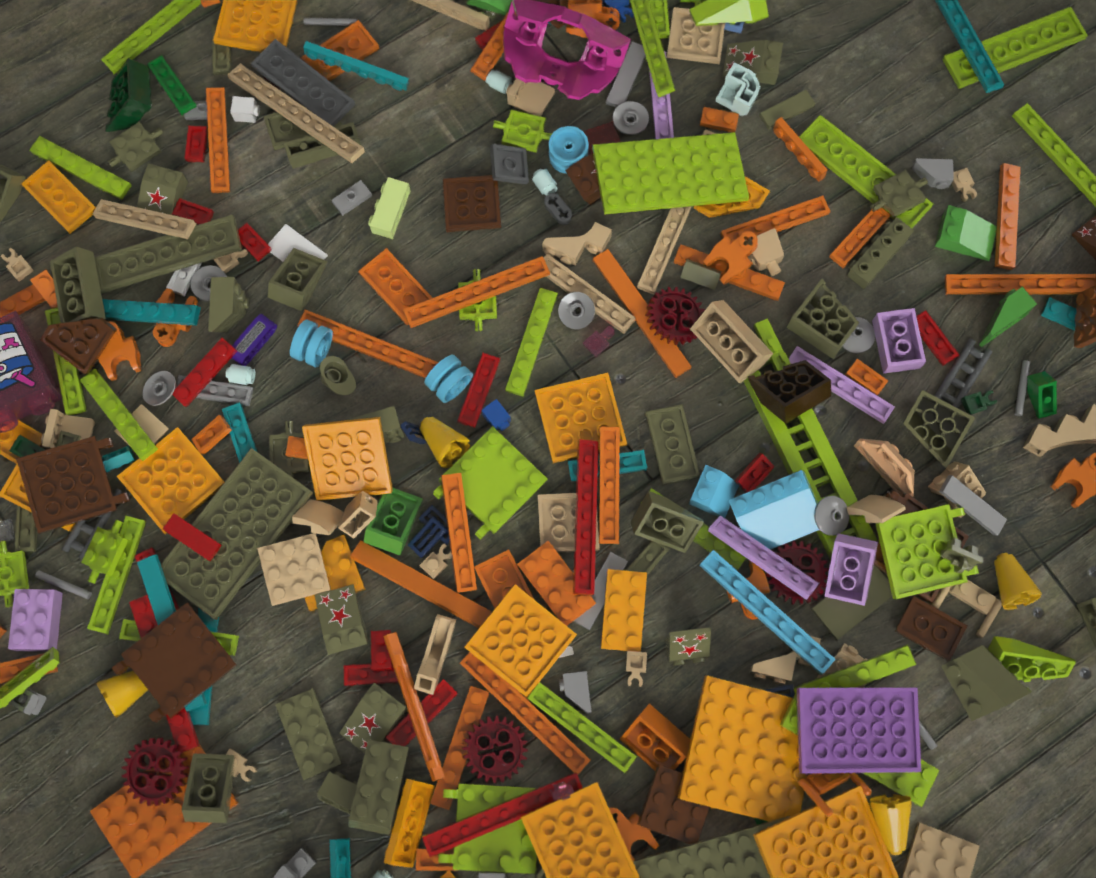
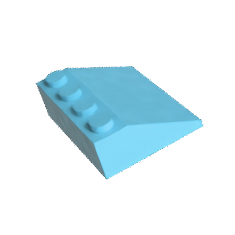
M802 470L729 500L741 530L770 550L819 530L814 518L815 508L818 503L806 474Z

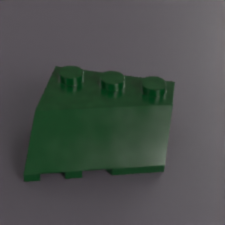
M128 58L112 79L109 97L112 103L107 112V117H110V123L106 125V132L131 128L151 109L148 66Z

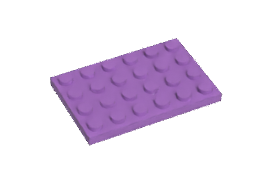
M797 688L799 773L921 772L918 688Z

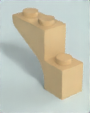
M595 222L590 231L582 236L544 239L542 251L552 257L559 258L567 265L572 264L576 266L585 248L593 254L604 252L611 238L612 229Z
M437 614L423 661L417 673L414 689L434 694L443 663L449 651L456 619Z
M810 636L820 645L821 638ZM792 650L787 655L755 663L751 666L749 673L754 674V678L766 680V677L774 679V683L785 685L786 682L792 681L796 660H798L800 665H810Z

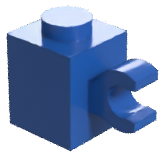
M602 0V7H613L618 10L620 20L623 23L626 22L624 15L628 14L633 18V10L629 8L630 0Z

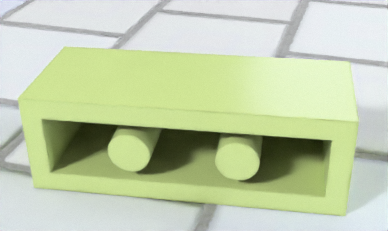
M389 177L386 183H383L381 197L375 203V213L369 219V226L373 234L393 239L411 192L409 183Z

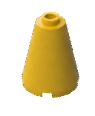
M426 417L421 421L420 431L442 468L451 467L453 465L452 462L458 461L470 449L468 444L470 440L438 419Z
M1002 553L996 557L994 565L1001 604L1004 610L1018 609L1016 605L1023 604L1027 606L1041 598L1040 589L1012 554Z
M134 671L96 683L115 718L123 714L148 691Z
M885 794L870 798L873 816L886 848L891 855H900L902 851L906 850L912 806L911 797L907 795L893 794V797H886Z

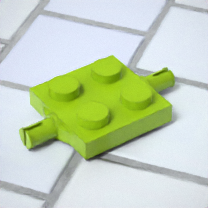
M515 110L510 111L509 118L505 123L495 120L493 128L504 131L502 145L526 148V151L537 153L542 139L549 140L552 135L551 133L544 132L545 117Z
M474 269L473 280L459 282L458 288L481 280V270L477 269L476 276V269ZM496 296L460 309V320L475 321V331H478V324L479 331H482V320L497 318Z
M115 519L111 530L97 527L81 562L92 570L87 581L95 584L100 573L109 576L113 575L128 542V539L123 538L119 534L124 522Z
M1 541L0 596H4L5 607L9 608L10 606L13 607L15 589H29L25 552H7V542Z

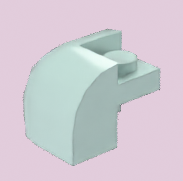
M734 62L715 102L731 109L732 113H737L739 116L747 115L760 89L756 74Z

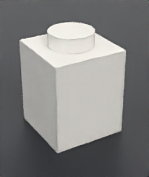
M233 96L230 113L234 121L256 123V117L260 114V106L257 105L255 98Z

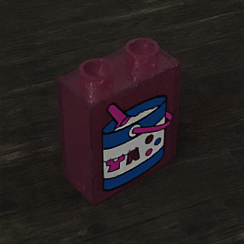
M17 311L0 318V433L14 429L18 425V420L30 414L43 415L48 413L50 409L54 408L55 402L62 400L59 389L29 327Z

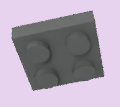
M492 144L490 154L493 180L527 184L529 182L526 148Z

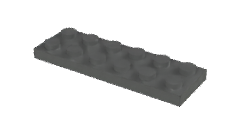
M276 39L251 63L254 69L293 100L333 127L356 105L353 99Z

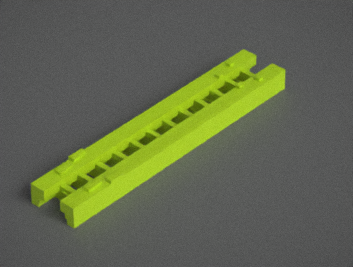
M768 318L755 323L753 327L759 339L773 353L762 367L772 364L774 370L779 371L783 369V366L791 364ZM757 370L752 375L758 377L761 376V373L759 370ZM748 378L745 379L746 388L788 474L791 475L800 470L804 471L817 503L823 499L817 488L828 483L831 484L835 492L828 496L841 498L847 507L857 502L858 500L813 409L811 408L798 416L801 424L787 429L781 419L761 404ZM805 431L809 441L796 446L791 436ZM813 447L818 458L804 464L800 452ZM822 466L826 476L813 481L808 471ZM849 515V522L852 528L840 534L856 535L857 538L877 541L870 524L866 523L864 515ZM818 530L816 532L831 561L837 535H826Z

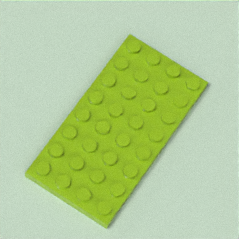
M735 132L595 144L592 147L604 214L742 202L749 199Z

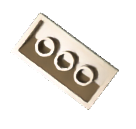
M724 300L711 302L690 328L739 383L759 370L773 355L771 350Z

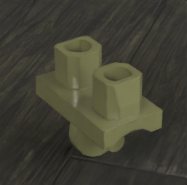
M953 538L948 541L947 548L941 551L940 557L950 560V563L954 565L955 572L961 574L964 570L970 571L977 564L983 563V557L978 556L977 547L968 545L965 549H962L961 540Z

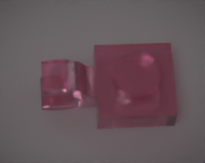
M609 325L601 334L595 331L583 342V346L596 358L609 346L607 340L615 334V330Z
M565 781L554 784V788L549 790L553 800L561 798L564 801L571 798L570 794L574 793L572 785L566 784Z

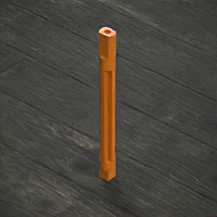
M397 632L384 636V640L427 769L429 770L432 782L445 777L417 691L414 689L415 685Z

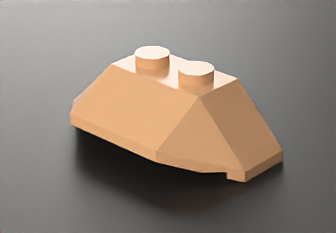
M859 439L854 447L892 489L901 496L904 493H908L914 497L915 470L912 468L911 462L899 454L898 448L888 441Z

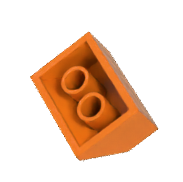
M651 704L647 705L620 737V740L655 771L658 764L675 770L687 757L691 740Z

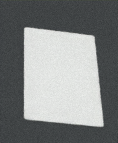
M287 224L268 243L272 249L271 253L282 262H284L293 248L323 260L328 256Z

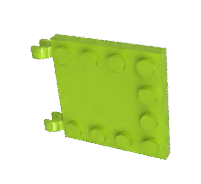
M493 426L443 474L461 473L466 508L484 524L475 534L480 540L489 531L495 534L548 480ZM441 477L438 480L441 485L433 493L438 500L443 496Z
M947 504L894 516L883 523H875L893 599L968 582L966 576L979 573L976 565L972 570H964V572L959 574L954 571V565L950 563V560L940 557L941 551L947 548L948 541L957 538L953 518L965 515L963 507L950 509V505Z
M458 784V790L444 789L443 798H457V822L536 788ZM522 819L454 847L453 854L439 853L438 862L453 863V870L536 874L537 854Z

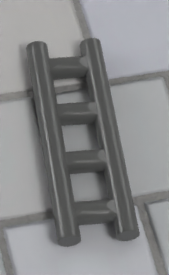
M973 339L968 340L934 395L956 408H959L962 403L961 398L967 395L992 354V350L988 348L984 352L974 348L976 341ZM969 354L979 359L974 368L964 362ZM959 369L970 374L965 383L955 377ZM950 384L961 389L956 398L946 393Z
M116 488L113 496L122 494L123 491ZM112 512L98 516L100 519L95 528L85 524L87 520L77 522L61 550L69 553L70 549L73 548L81 552L78 558L83 560L97 527L104 528ZM81 530L90 534L85 545L75 541Z

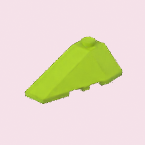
M706 0L689 10L696 26L718 25V23L728 22L729 24H735L736 22H746L747 24L760 21L769 16L766 0Z
M994 636L988 647V650L1001 664L1018 678L1017 680H1023L1024 682H1031V679L1041 677L1044 680L1068 677L1076 663L1075 659L1013 638Z

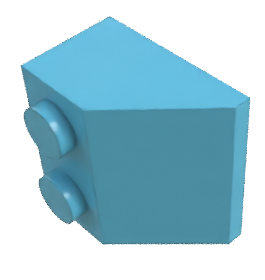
M705 465L689 505L717 517L721 515L725 518L730 508L729 500L734 498L739 485L724 472Z

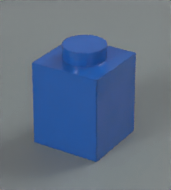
M497 399L481 410L482 416L497 431H503L510 425L511 417Z

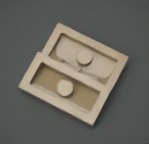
M142 404L132 413V416L154 444L169 431ZM116 429L114 432L128 444L118 429Z
M868 495L847 507L848 515H864L866 523H883L906 510L903 504L880 495Z
M310 499L292 516L293 524L311 526V533L330 535L339 526L344 512L325 502Z

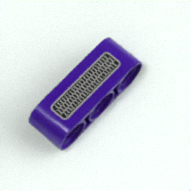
M263 314L258 315L232 345L237 350L232 359L238 364L246 366L275 333L277 325Z

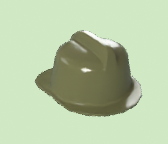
M328 356L322 360L319 368L322 383L338 395L344 396L353 393L356 389V381L345 362L335 356Z

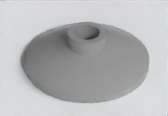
M633 101L624 102L613 113V123L621 133L635 135L642 132L648 125V112L640 103Z
M204 266L198 269L191 278V290L194 295L201 300L210 301V288L208 286L211 284V277H227L225 272L216 266Z
M582 292L567 294L559 304L558 313L560 320L571 329L585 328L592 322L595 315V306L592 299ZM577 307L581 308L580 314L576 313Z
M855 317L859 322L855 330L860 331L861 335H856L854 330L843 348L852 353H862L873 345L875 332L873 326L867 320Z
M159 371L153 374L143 387L142 395L144 401L152 406L161 405L166 402L175 390L176 380L173 374L168 371Z
M827 496L818 502L814 513L818 529L822 533L831 536L840 534L845 530L849 522L847 505L841 498Z

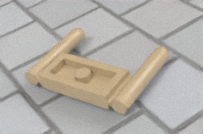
M969 580L966 583L941 588L931 606L939 609L946 595L950 592V594L980 613L987 615L976 633L977 637L984 638L1002 607L1001 600L996 599L995 596Z

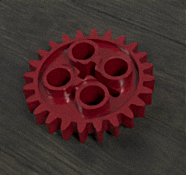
M670 287L666 291L661 289L659 293L656 292L646 307L648 311L645 315L649 317L647 323H652L649 329H656L654 335L660 334L661 341L667 338L668 344L673 340L675 345L679 341L684 345L686 342L691 343L693 339H697V336L690 328L705 309H700L699 307L702 302L696 303L697 296L691 298V292L685 294L684 288L681 292H678L677 287L673 291Z
M795 541L791 542V546L785 543L783 545L784 549L778 546L776 548L777 555L784 560H788L790 564L802 572L814 570V573L805 574L819 584L806 600L767 573L766 578L771 579L768 584L774 586L771 592L778 591L776 598L784 596V603L791 599V605H794L796 600H798L799 605L803 604L804 599L807 603L811 602V597L816 600L818 598L816 592L823 594L824 591L821 587L826 588L827 583L824 580H828V576L825 573L829 571V568H824L828 561H821L824 554L817 555V547L810 550V543L803 547V541L798 546H796ZM802 558H807L809 560V567H805L802 565Z
M488 716L486 717V723L481 719L479 720V727L474 724L472 725L474 732L467 731L470 738L463 739V741L468 743V746L462 747L463 750L467 751V754L462 757L469 758L465 765L473 766L470 773L478 771L476 778L479 779L484 775V782H487L491 777L492 783H496L497 778L503 783L504 776L510 780L512 779L511 772L519 774L516 769L517 766L524 767L520 761L527 760L523 756V752H527L528 749L523 748V745L528 743V741L521 740L525 733L517 732L520 726L512 727L513 720L507 724L506 717H503L499 722L498 716H495L493 721ZM501 731L507 733V740L503 743L498 740V734ZM481 736H486L488 744L482 748L479 746L478 740ZM510 743L513 745L511 748L498 750L496 755L493 752L478 755L479 751L492 749L494 747L493 744L499 747ZM506 751L512 754V759L508 763H505L502 759ZM486 756L492 758V765L488 768L483 766V759Z
M154 737L149 738V742L147 739L142 740L141 744L134 745L135 750L128 751L131 757L124 758L128 765L122 766V769L127 770V773L121 775V777L127 778L128 781L123 786H130L127 793L134 792L133 800L140 797V804L147 801V806H151L153 803L155 806H159L162 802L166 804L169 803V799H175V793H182V789L179 786L187 784L182 779L189 776L187 773H184V770L188 769L189 766L183 765L187 757H180L183 750L176 751L178 744L170 746L171 740L164 742V739L161 737L156 741ZM145 755H148L150 758L149 764L145 763ZM165 758L169 760V767L164 765ZM138 768H142V769H144V770L154 769V771H158V772H166V771H167V772H172V776L169 775V774H165V773H161V774H157V775H156V772H152V771H151V772H150V771H145V772H143V771H139ZM142 776L146 778V785H143L141 782ZM161 779L166 781L165 788L161 786Z

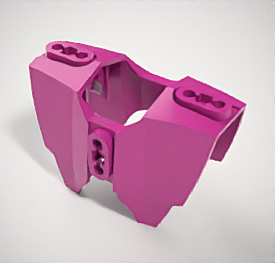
M512 0L504 26L503 50L505 60L511 64L516 78L525 83H541V80L544 79L547 84H558L559 91L564 93L567 98L580 100L590 93L601 92L615 78L623 64L631 39L584 13L573 11L564 6L533 0ZM557 19V21L583 29L587 35L588 42L578 62L561 60L550 56L542 49V42L549 21Z

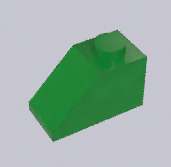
M1046 371L1027 376V392L1036 416L1040 419L1057 414V381Z

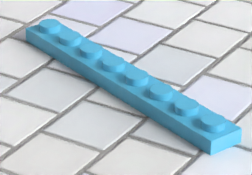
M713 550L699 565L820 675L824 674L836 660L716 551Z

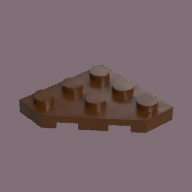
M102 317L56 323L48 326L40 340L82 373L88 374L117 328Z

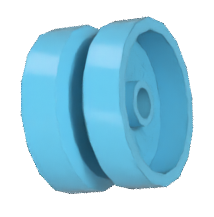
M565 126L553 132L548 144L551 165L557 171L566 173V169L588 156V138L582 130L573 126Z
M308 319L304 320L294 334L290 347L291 358L298 361L305 360L308 365L315 368L319 367L330 349L333 338L332 329L325 326L318 327L315 322Z
M451 354L434 366L424 383L431 391H437L436 396L443 403H447L466 388L473 377V373L466 366L461 367V361Z

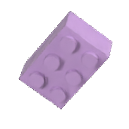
M915 308L877 313L872 323L883 374L920 369L925 364L926 359Z
M837 534L824 597L865 606L878 542Z
M15 589L8 649L17 652H47L52 647L57 649L63 593L50 589Z

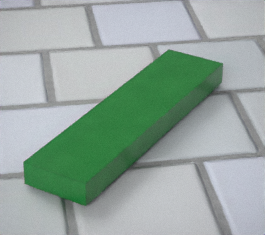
M162 55L147 63V66L181 116L196 107L195 102Z

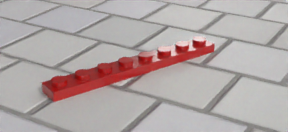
M579 439L577 451L573 594L594 595L598 441Z
M148 595L129 602L140 638L158 626ZM185 708L172 718L166 714L174 742L178 744L177 751L183 750L184 753L200 746L190 714L186 712Z
M576 772L422 836L429 857L518 821L525 815L583 789L578 774Z

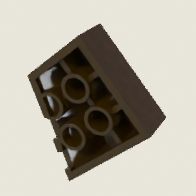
M806 360L783 366V369L779 371H765L764 375L755 377V375L748 376V381L761 404L785 424L831 397V379Z

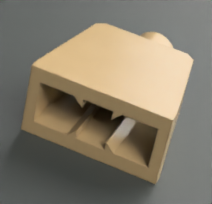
M774 228L757 236V249L748 256L757 271L768 269L771 276L781 272L778 263L782 262L784 257L777 231ZM746 240V241H745V246H746L747 244H749V245L751 246V245H752V240H750V241Z
M361 491L346 506L338 529L354 539L376 517L377 500Z

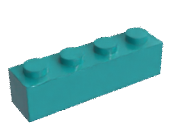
M129 445L102 456L106 473L115 468H120L124 464H130L135 460L134 453Z

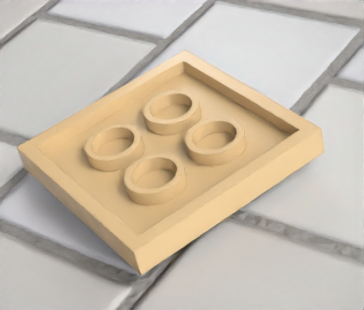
M674 7L667 58L720 64L725 23L696 26L689 12L690 9Z
M576 493L538 495L540 546L549 541L558 553L574 552ZM596 514V551H597V550H599V533H598V518H597V514Z
M316 533L257 548L272 606L331 590Z
M918 823L901 878H970L979 845Z

